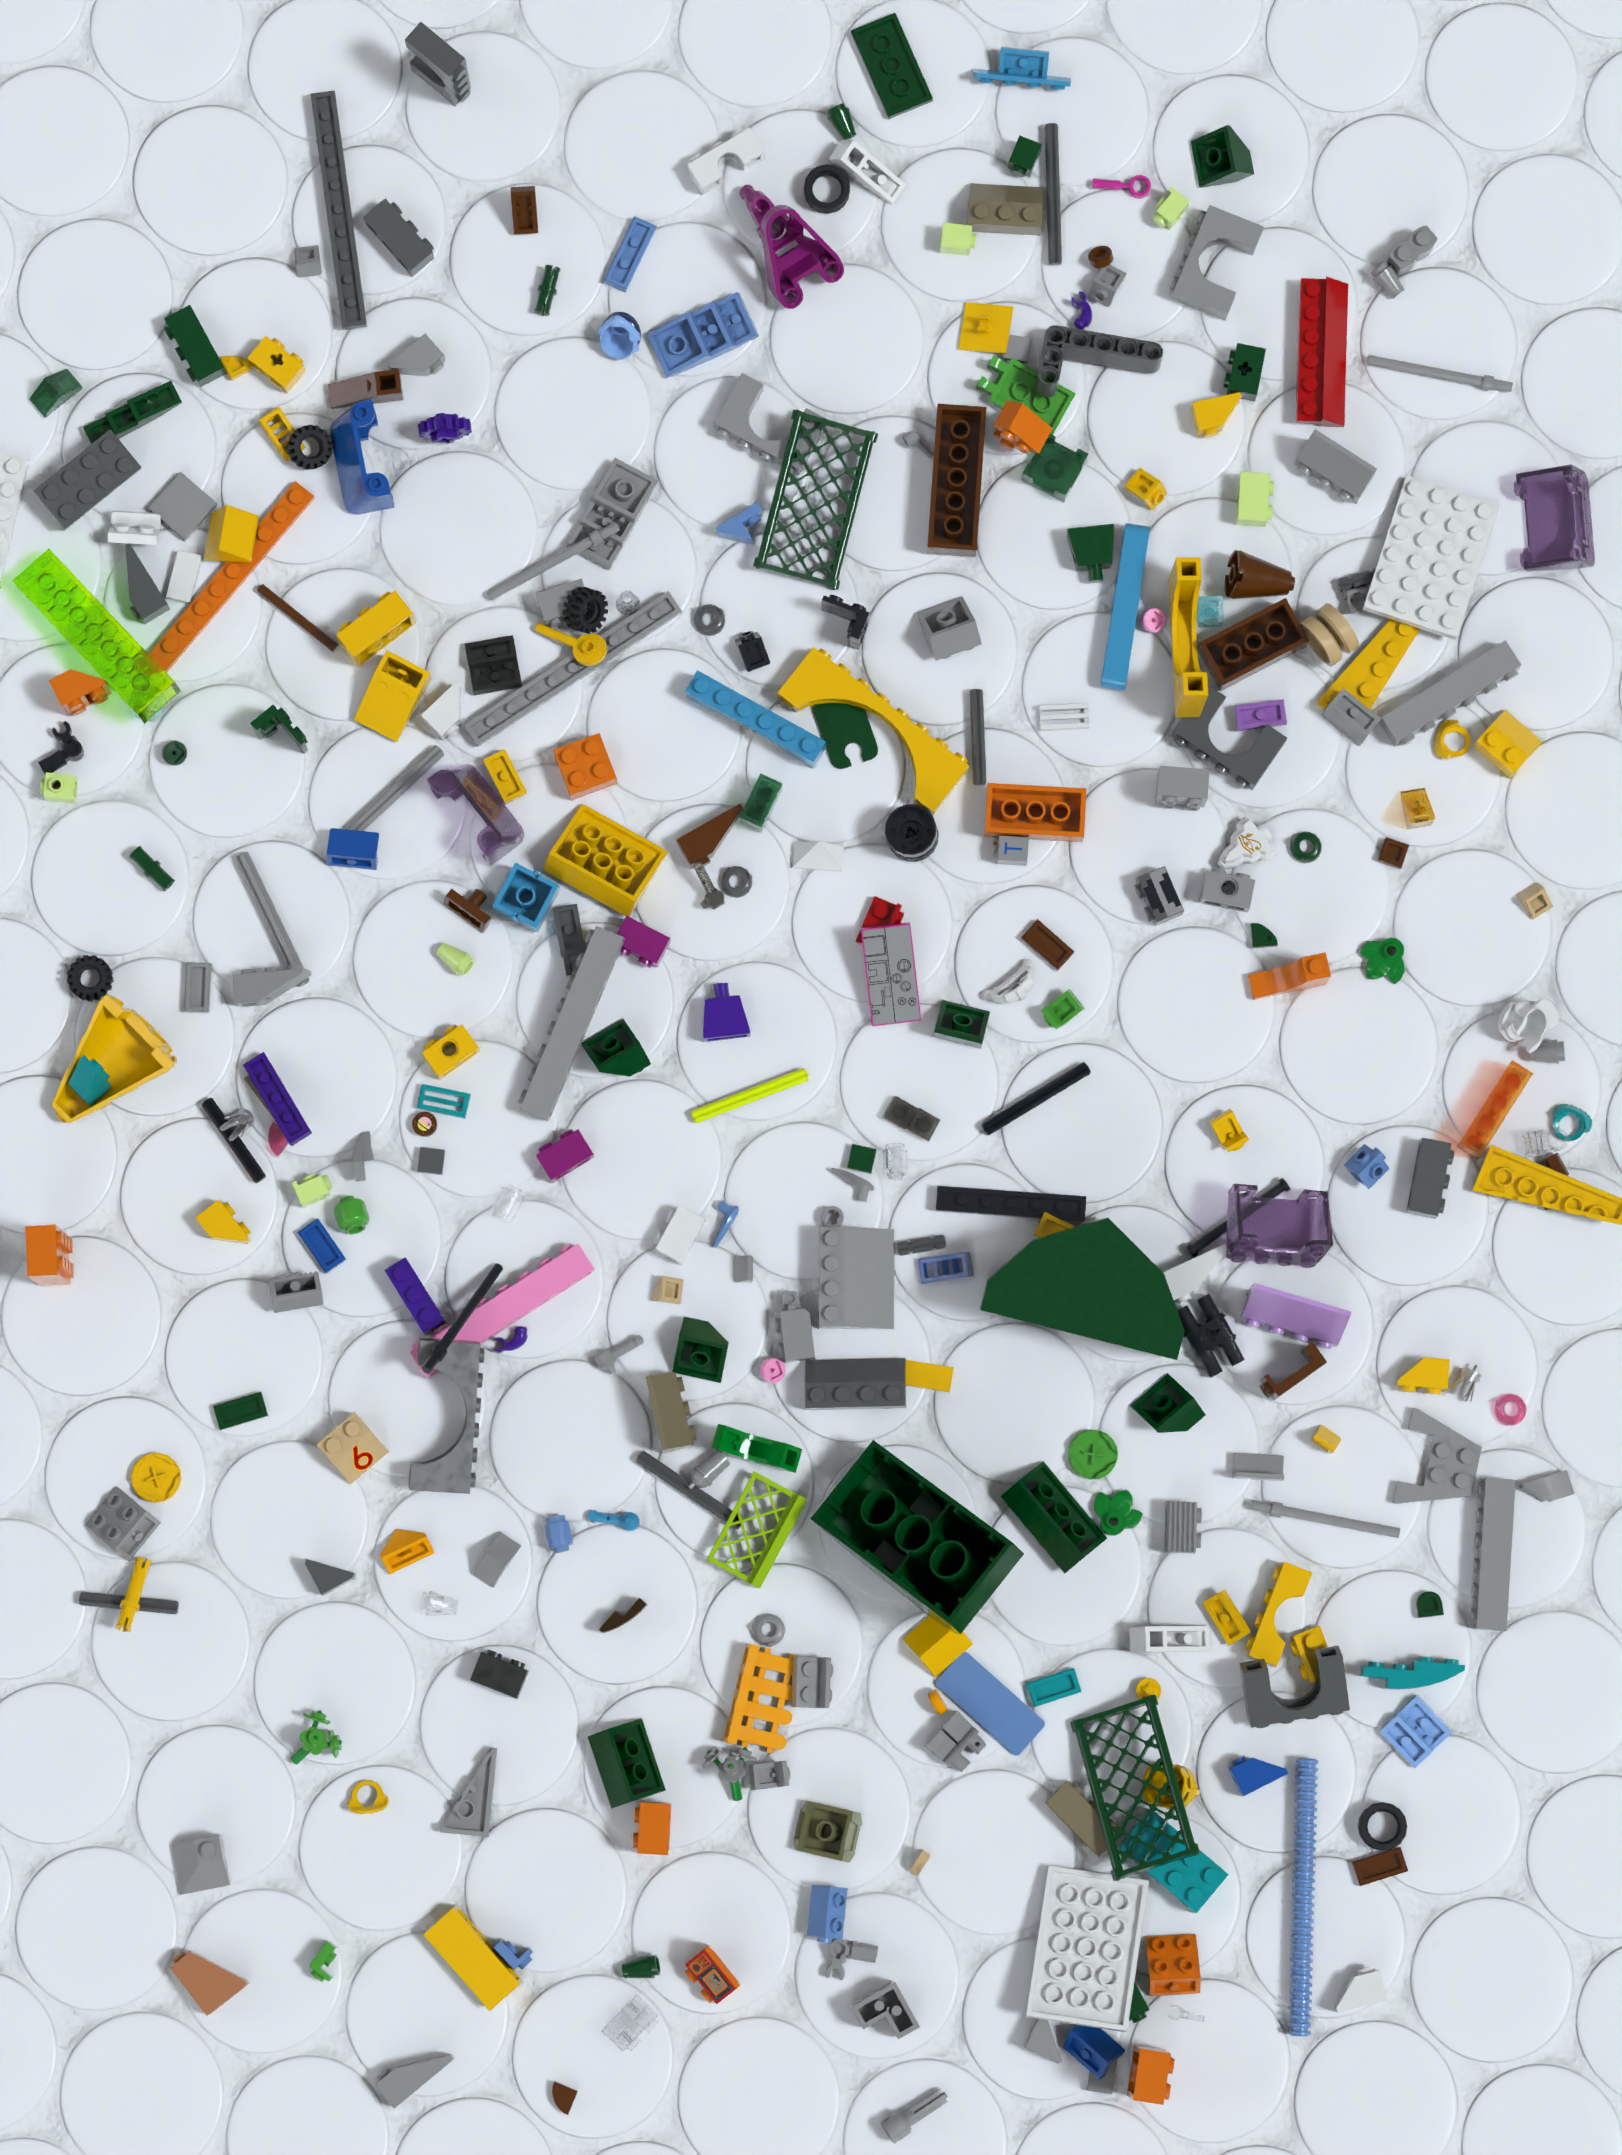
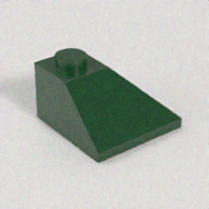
M1230 125L1221 127L1191 141L1200 188L1233 183L1254 175L1250 150Z
M624 1019L619 1020L581 1044L597 1070L602 1073L630 1077L651 1065L640 1042Z
M684 1316L672 1372L721 1383L729 1342L708 1321Z
M1168 1373L1130 1405L1157 1433L1188 1431L1206 1415L1194 1397Z

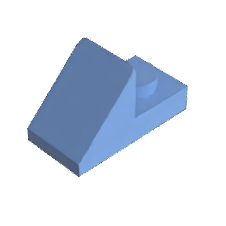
M759 503L753 504L716 527L718 537L753 544V539L745 526L748 525L750 528L761 521L760 517L763 516V510Z

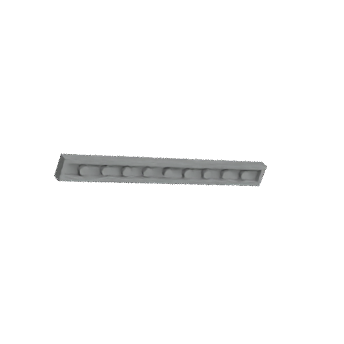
M667 591L600 635L606 642L607 654L599 664L594 666L581 665L576 661L574 655L571 654L466 723L464 728L477 747H479L682 613L681 608L670 592Z

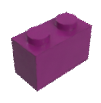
M627 915L617 932L618 935L625 937L620 954L626 957L631 954L638 958V963L648 968L652 965L658 967L671 942L670 937Z
M570 1129L559 1136L561 1140L553 1145L551 1142H548L538 1149L540 1153L536 1154V1157L552 1183L594 1158L593 1152L579 1129L574 1132Z

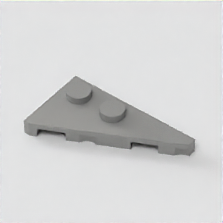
M491 1748L486 1754L481 1765L440 1828L441 1833L489 1837L498 1748Z

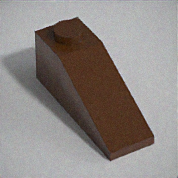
M741 803L676 839L677 845L691 869L696 866L700 869L711 862L710 858L714 856L743 813Z

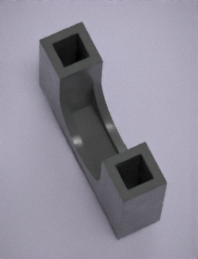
M420 22L405 39L406 47L416 55L410 61L411 70L456 106L459 101L461 103L464 102L471 93L466 59Z
M1208 685V697L1200 717H1182L1172 732L1173 741L1182 748L1189 747L1195 751L1194 755L1201 761L1206 762L1208 760L1216 765L1214 768L1222 775L1227 776L1229 774L1236 779L1235 783L1243 789L1247 790L1250 788L1253 790L1286 743L1287 737L1267 724L1255 743L1247 751L1236 755L1221 752L1212 744L1208 728L1211 720L1224 703L1226 696Z
M1339 1646L1314 1650L1317 1670L1316 1683L1307 1695L1294 1700L1282 1699L1271 1691L1269 1672L1265 1659L1239 1663L1246 1713L1250 1727L1265 1728L1270 1724H1289L1298 1719H1315L1321 1715H1339L1344 1711H1349L1350 1706L1343 1655Z

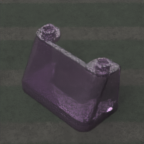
M1570 464L1516 474L1514 492L1516 496H1519L1524 501L1528 547L1524 548L1523 553L1520 554V563L1524 570L1531 572L1593 567L1595 564L1589 485L1585 472Z
M462 764L442 769L427 779L430 791L437 800L441 797H449L456 802L462 796H465L488 825L478 834L477 844L484 853L482 855L483 859L490 867L521 844L524 839L522 826L473 765Z

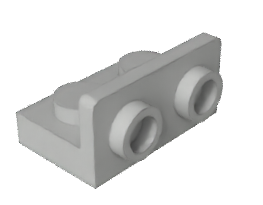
M793 1657L791 1707L829 1708L832 1700L830 1678L833 1674L831 1658Z

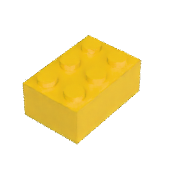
M396 590L392 593L388 591L381 595L376 605L372 608L369 606L359 612V618L352 623L350 621L344 623L338 629L339 633L336 636L339 644L357 667L416 624L413 612Z

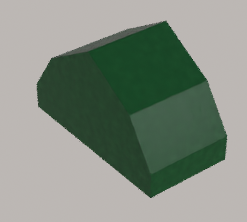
M1106 1217L1032 1239L987 1279L980 1305V1310L1174 1360L1178 1359L1185 1331L1164 1273Z
M874 1440L810 1518L866 1567L925 1614L955 1634H961L1024 1555L1013 1542Z

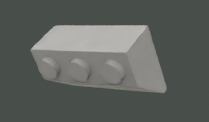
M1316 429L1311 434L1295 463L1298 466L1299 472L1308 477L1312 475L1319 480L1318 483L1328 490L1334 489L1339 493L1341 499L1348 503L1354 502L1355 504H1357L1371 483L1377 468Z

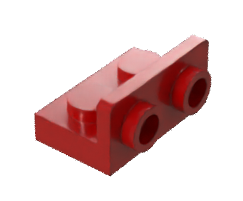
M874 896L861 928L901 923L904 913L901 912L902 905L898 903L895 905ZM861 929L855 941L862 945Z

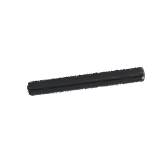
M1082 1062L982 1123L983 1131L986 1135H991L1088 1076L1091 1072L1090 1068L1085 1062Z

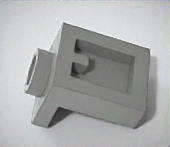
M1112 265L1101 268L1093 281L1088 296L1109 307L1127 273Z

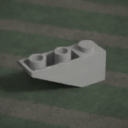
M289 965L288 970H279V967L264 968L265 972H256L255 969H243L241 974H233L234 1004L241 1007L266 1005L311 976L312 973L304 969L303 965Z

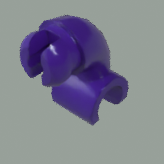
M1079 291V296L1083 301L1076 302L1071 297V304L1077 309L1081 308L1079 318L1074 320V325L1077 329L1084 330L1092 321V310L1086 301L1085 293Z
M523 1326L515 1327V1334L508 1342L501 1337L495 1338L494 1341H501L504 1347L500 1350L493 1349V1351L499 1354L504 1351H513L523 1346L528 1338L527 1328Z

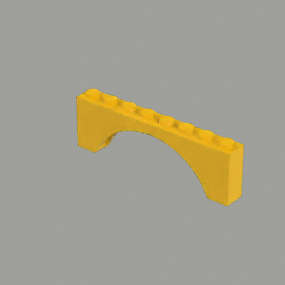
M813 647L777 692V698L796 712L817 704L843 703L863 708L885 721L899 735L910 754L915 772L913 802L926 808L933 816L969 771L968 760L958 752L953 754L947 749L949 746L938 737L934 739L928 735L929 730L920 723L915 725L908 719L910 716L901 708L896 710L890 706V700L883 694L878 693L876 695L869 690L871 686L861 678L856 680L850 675L851 671L842 663H839V665L835 664L830 660L832 656L824 649L820 648L818 651Z

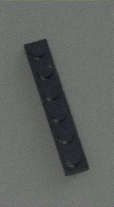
M937 1186L936 1211L1041 1219L1044 1212L1063 1221L1085 1222L1086 1196Z

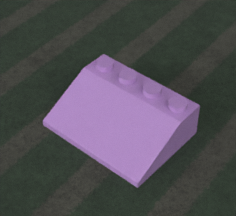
M1254 1283L1248 1290L1240 1319L1246 1320L1245 1324L1259 1328L1261 1324L1270 1327L1269 1331L1279 1335H1283L1284 1332L1294 1334L1293 1339L1303 1342L1311 1339L1318 1341L1317 1346L1331 1349L1332 1346L1337 1347L1351 1316V1311Z

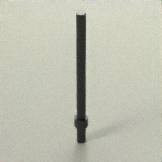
M494 1264L442 1340L429 1352L430 1357L422 1367L423 1372L430 1374L436 1364L444 1359L448 1347L502 1272L503 1267L500 1264Z

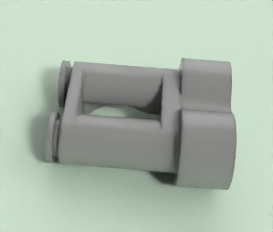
M1367 584V587L1343 591L1344 600H1347L1345 605L1346 614L1366 612L1362 610L1365 602L1351 604L1350 599L1365 597L1366 600L1371 584Z

